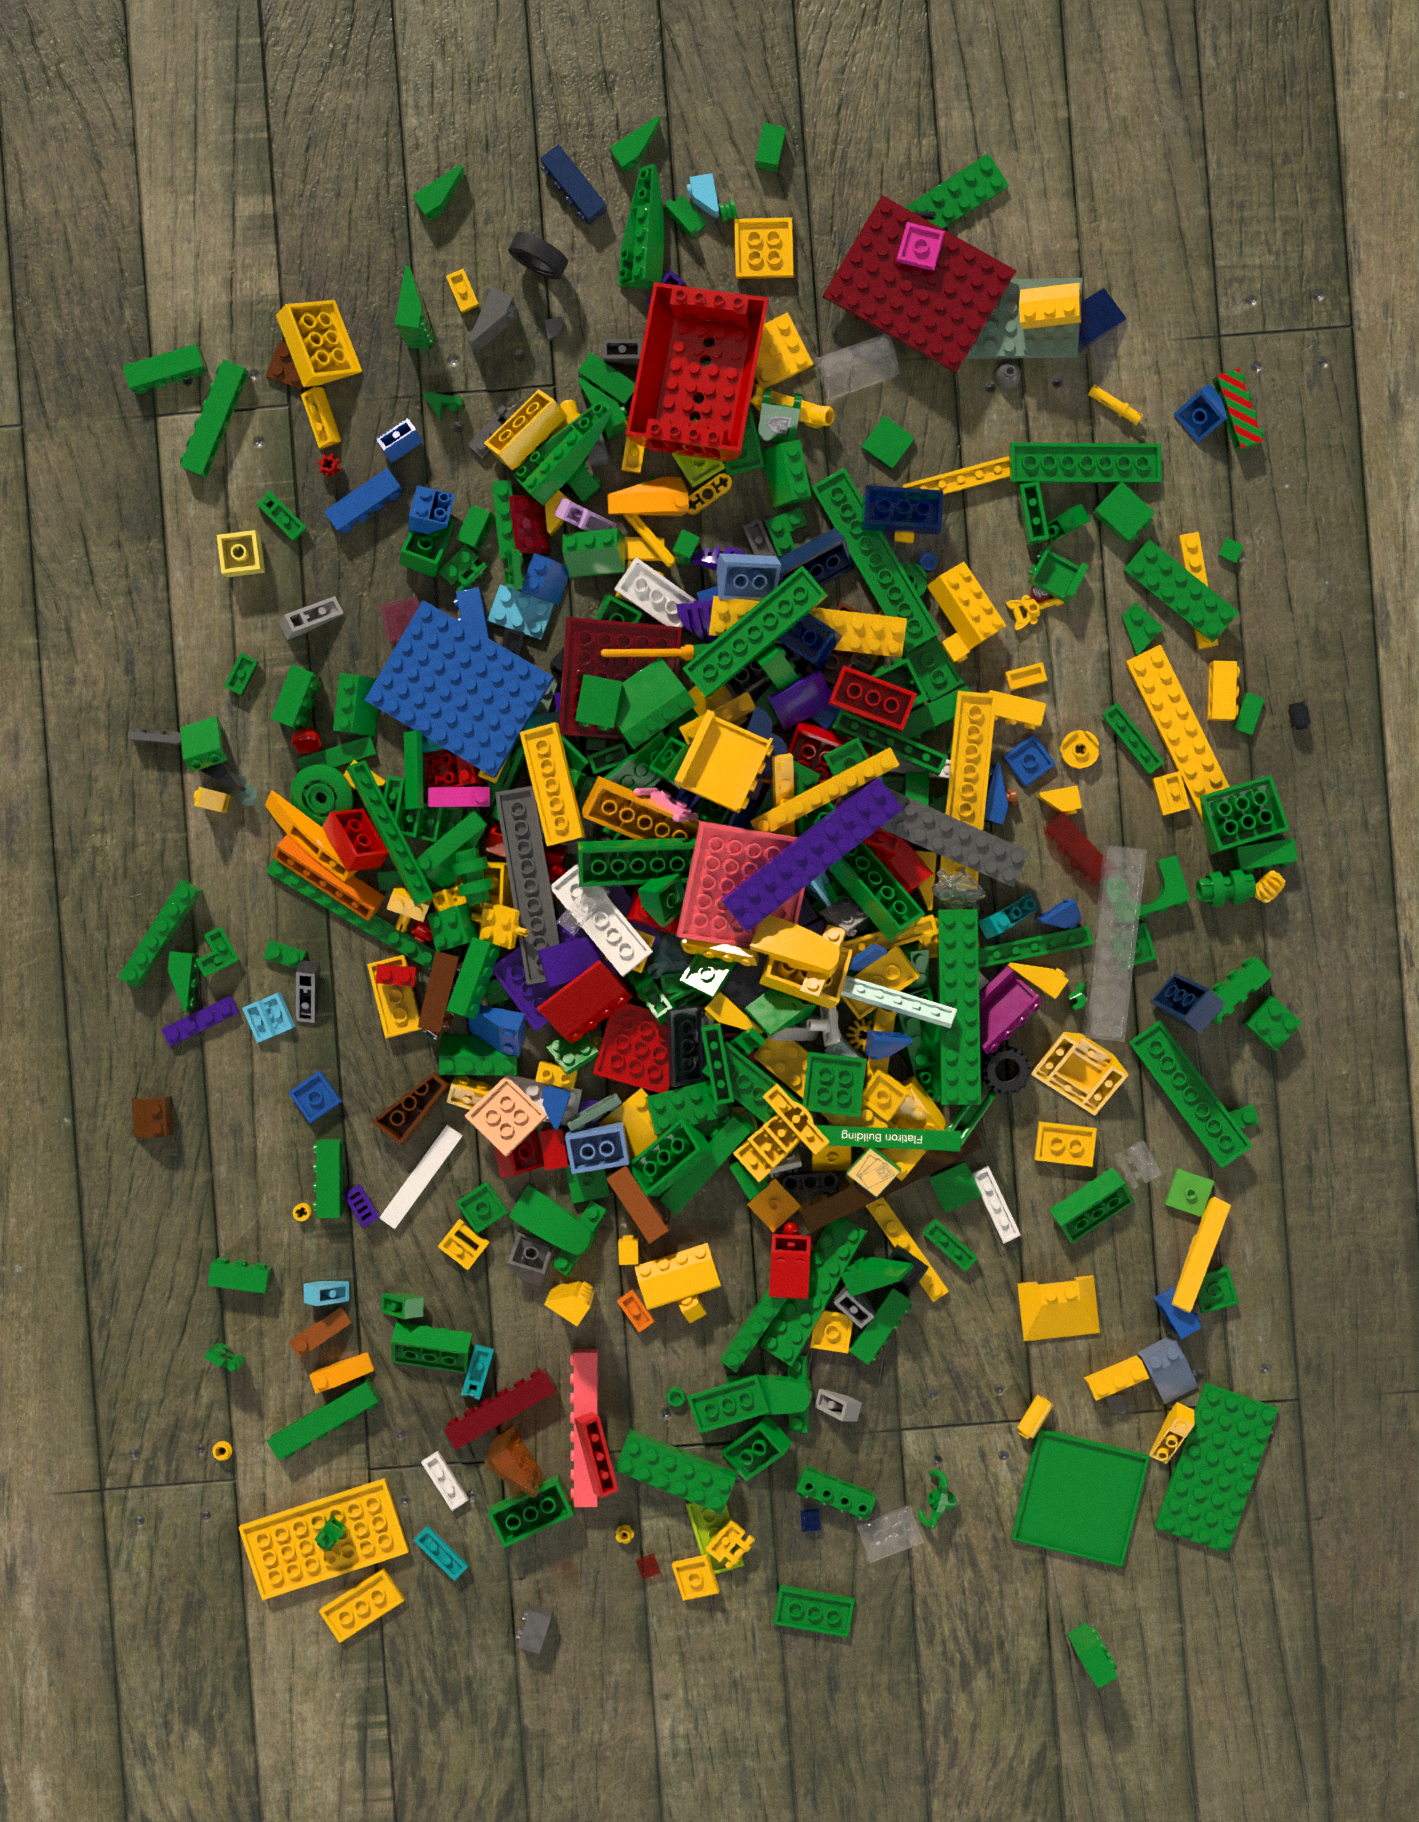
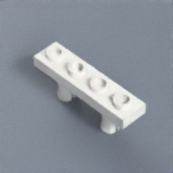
M820 1006L821 1019L807 1020L806 1027L808 1031H823L824 1047H832L840 1042L841 1033L838 1029V1012L836 1011V1006L832 1010Z

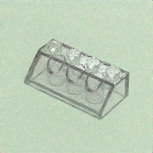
M887 334L818 357L815 361L827 401L900 375L896 351L891 337Z

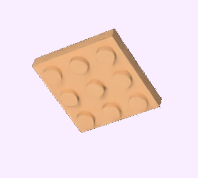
M507 1076L465 1115V1118L505 1157L547 1117V1114Z

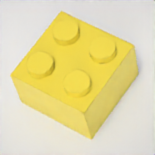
M257 531L217 535L221 573L224 576L235 577L265 573L261 535Z

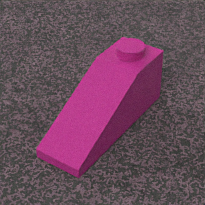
M428 787V807H490V787Z

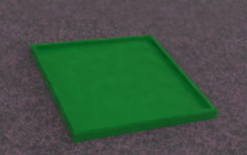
M1040 1427L1035 1436L1010 1539L1123 1568L1150 1455Z

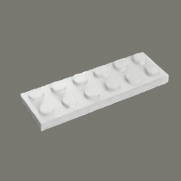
M578 863L551 885L553 893L623 977L653 953L651 948L599 886L579 887Z

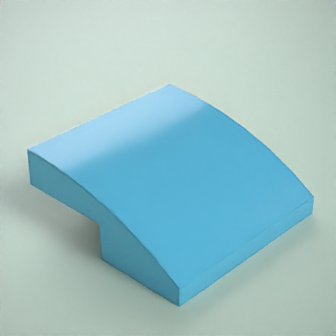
M281 992L242 1008L257 1043L296 1027Z

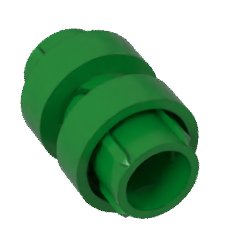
M478 848L455 853L457 864H453L452 868L454 876L461 875L463 884L457 886L460 897L466 896L468 906L491 901L489 890L494 889L492 878H485L483 869L489 868L486 856L480 857Z
M1241 869L1228 870L1225 877H1223L1220 871L1208 872L1205 878L1196 881L1198 901L1208 902L1210 907L1224 906L1227 899L1231 905L1244 904L1247 898L1254 897L1256 894L1254 876L1252 874H1244Z

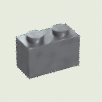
M534 1604L530 1605L529 1610L525 1609L522 1621L525 1623L523 1628L519 1627L516 1639L519 1640L517 1647L540 1654L553 1610Z

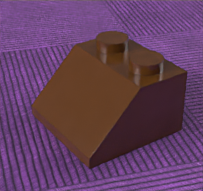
M171 1096L132 1099L134 1137L157 1138L173 1135Z

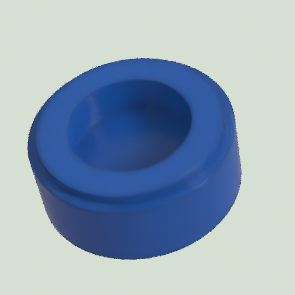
M927 552L920 557L918 564L925 572L929 573L938 566V558L935 554Z

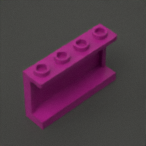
M1009 966L979 993L980 1048L987 1055L990 1052H995L999 1044L1004 1039H1008L1013 1034V1030L1023 1025L1027 1021V1017L1032 1012L1038 1011L1043 1003L1041 997L1033 992Z

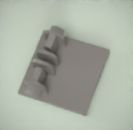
M849 894L819 912V914L824 916L825 921L845 930L847 936H854L857 932L855 926L868 918V915Z

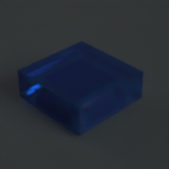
M819 1509L800 1511L802 1532L821 1530Z

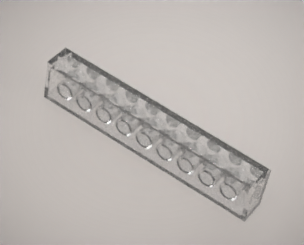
M1104 845L1083 1029L1085 1038L1125 1042L1147 850L1144 848Z

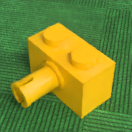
M396 884L387 906L388 910L400 914L395 928L399 930L403 924L401 931L406 932L411 918L424 922L432 900L415 906L407 888Z

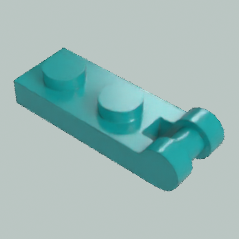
M475 1345L461 1396L474 1397V1400L480 1401L494 1352L493 1348ZM470 1384L477 1386V1390L471 1389Z

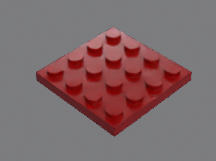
M629 1003L620 1006L609 1017L593 1074L658 1093L667 1092L670 1087L667 1021L660 1025L647 1008Z

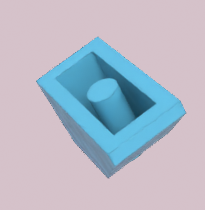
M713 174L690 177V184L687 185L688 197L692 196L693 203L715 219L719 218Z
M318 1281L304 1284V1303L322 1306L349 1301L348 1281Z

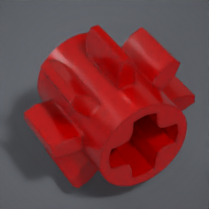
M333 453L327 457L323 454V459L317 461L322 467L318 471L320 473L325 472L326 478H329L330 475L337 477L336 473L338 470L342 471V468L338 466L341 460L339 458L334 460ZM328 463H331V469L328 468Z
M427 919L424 922L417 920L413 924L411 932L414 934L413 938L423 943L424 940L430 941L433 938Z

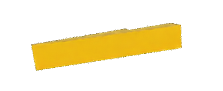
M1212 1197L1207 1201L1197 1234L1193 1236L1172 1301V1305L1188 1313L1193 1308L1231 1207L1230 1204L1216 1197Z

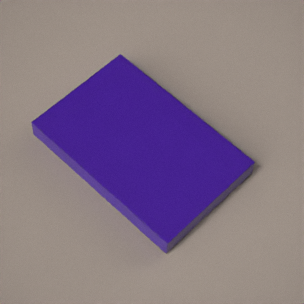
M818 670L769 696L768 699L782 729L786 730L829 707L828 702L831 693L821 671Z
M590 936L537 950L548 988L571 982L599 960L595 943Z

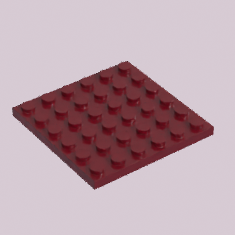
M566 617L559 711L560 734L623 739L615 726L610 728L609 731L598 729V725L590 724V727L578 725L579 721H575L584 674L623 683L658 657H602L601 651L603 649H680L682 627ZM680 656L661 657L678 678ZM672 723L660 730L665 736H667Z

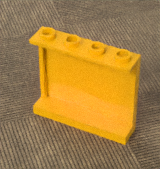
M707 710L675 777L674 784L740 813L741 809H746L750 798H747L749 792L755 790L758 783L755 780L757 774H762L766 763H764L765 757H770L774 746L771 745L773 738L767 740L715 716V712Z

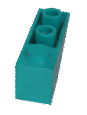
M1028 893L979 921L978 924L986 939L999 935L1039 910V907L1031 893Z

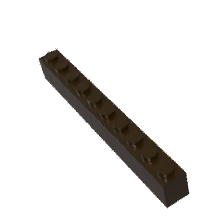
M967 1125L957 1128L956 1131H961L962 1133ZM973 1129L961 1146L960 1151L927 1150L902 1181L895 1177L878 1197H875L853 1180L854 1183L848 1186L846 1183L836 1188L837 1191L832 1194L826 1192L820 1195L819 1200L813 1203L811 1200L801 1205L802 1208L798 1211L807 1230L811 1233L983 1147Z

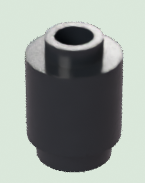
M1304 701L1289 705L1288 714L1291 727H1296V731L1308 728L1307 724H1310L1311 720L1307 705L1305 706Z

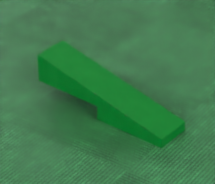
M645 967L642 973L631 970L626 974L627 978L658 1023L662 1025L667 1021V1010L673 1009V1007L655 984Z

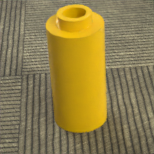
M1037 1394L1017 1426L1020 1430L1018 1433L1026 1439H1029V1437L1034 1438L1052 1409L1053 1404Z

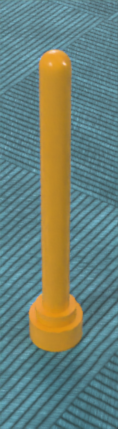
M684 645L680 649H603L601 656H680L684 660H693L694 647L693 645Z

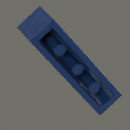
M559 144L540 158L542 164L540 168L547 177L551 176L554 180L552 183L559 192L562 190L566 195L564 197L571 207L574 205L578 210L576 212L583 222L586 220L591 225L607 212L606 203Z

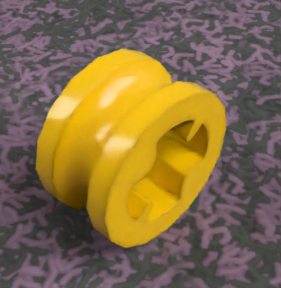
M300 1203L293 1209V1217L298 1221H305L312 1213L311 1207L307 1203ZM303 1207L306 1209L304 1212L307 1211V1215L304 1214L301 1217L299 1216L300 1212L298 1213L297 1211Z

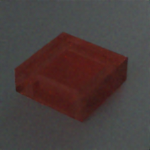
M655 1553L636 1559L642 1579L660 1574Z

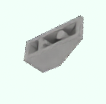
M334 596L285 614L280 620L279 625L287 640L343 615V611Z

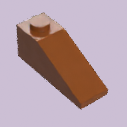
M341 1306L294 1336L289 1343L300 1358L344 1329L352 1321Z

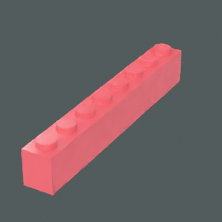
M598 1348L575 1349L574 1354L570 1355V1366H574V1374H570V1385H574V1393L570 1394V1404L574 1405V1412L570 1414V1423L574 1424V1431H571L570 1442L574 1443V1450H571L570 1455L571 1462H574V1469H571L570 1476L571 1481H574V1489H571V1501H574V1507H597L598 1496L593 1493L574 1418L591 1412L598 1415Z

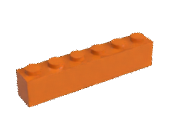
M288 834L275 848L272 858L367 921L381 907L385 898L383 894L354 875L345 882L313 859Z

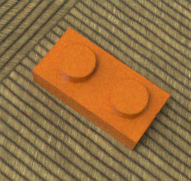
M633 1289L617 1300L638 1332H641L655 1322V1319Z

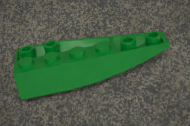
M655 164L642 167L639 170L621 245L618 286L650 289L653 288L654 282L662 283L664 218L661 189Z
M603 399L599 400L542 444L518 468L513 476L544 506L585 460L605 428L613 409Z
M929 986L899 991L933 1002ZM897 1012L894 1022L895 1031L906 1033L912 1038V1043L901 1049L910 1078L915 1076L932 1101L937 1103L940 1101L939 1025Z

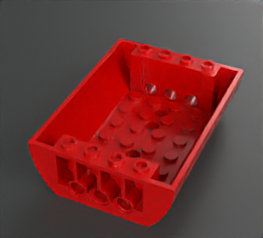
M654 282L626 436L634 443L655 452L673 453L723 462L739 458L769 298ZM713 339L715 343L712 347H706L704 345L705 341ZM703 358H710L711 363L708 366L701 364ZM697 395H703L704 401L697 404L694 402V398ZM695 413L701 415L698 422L690 420L691 416Z

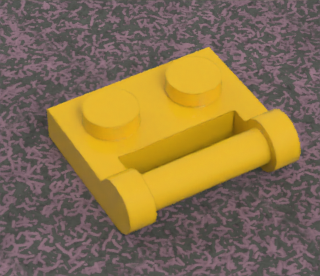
M459 1219L438 1247L468 1270L489 1244V1241L483 1240ZM458 1230L461 1231L464 1235H466L473 1242L479 1245L477 1250L472 1248L469 1244L463 1241L455 1233Z

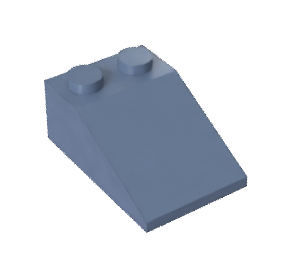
M1171 1335L1137 1352L1164 1404L1198 1387L1178 1342Z

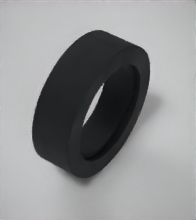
M517 232L508 249L510 255L523 266L550 279H560L568 264L567 257L556 247L541 238L525 232Z

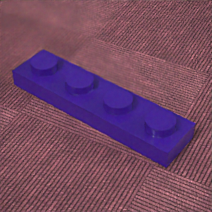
M231 995L161 1030L169 1046H173L240 1013Z

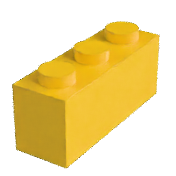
M1212 661L1209 663L1207 720L1232 721L1238 715L1236 697L1239 695V686H1236V681L1239 677L1240 669L1237 667V661Z
M993 690L987 692V694H997L994 721H997L999 718L1005 720V723L1010 725L1020 723L1024 724V728L1031 730L1041 726L1046 703Z
M1136 1355L1084 1377L1092 1397L1097 1401L1149 1379L1142 1360Z

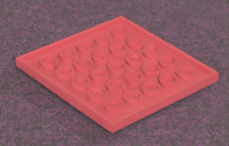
M700 821L677 936L750 948L760 922L746 932L720 898L798 837ZM805 887L769 915L797 924Z

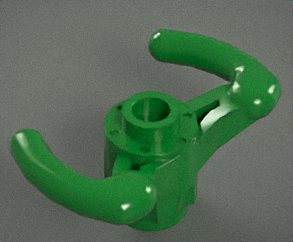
M938 1469L929 1471L931 1477L939 1478L938 1489H933L927 1498L932 1508L930 1519L926 1518L924 1511L919 1510L917 1512L921 1523L930 1529H934L937 1526L943 1511L953 1510L957 1503L955 1494L947 1491L948 1478Z

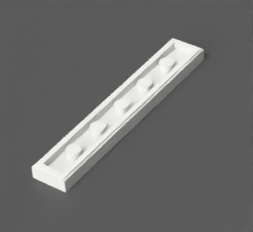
M446 1125L379 1217L381 1220L394 1229L398 1226L463 1135L450 1125Z

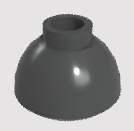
M1013 362L1001 363L995 370V381L1004 389L1014 388L1020 382L1021 370Z

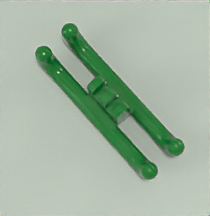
M981 1081V1090H982L984 1084H983V1082ZM989 1090L987 1092V1097L978 1109L973 1105H962L945 1129L954 1131L957 1125L959 1127L967 1125L961 1133V1146L996 1096L995 1091Z

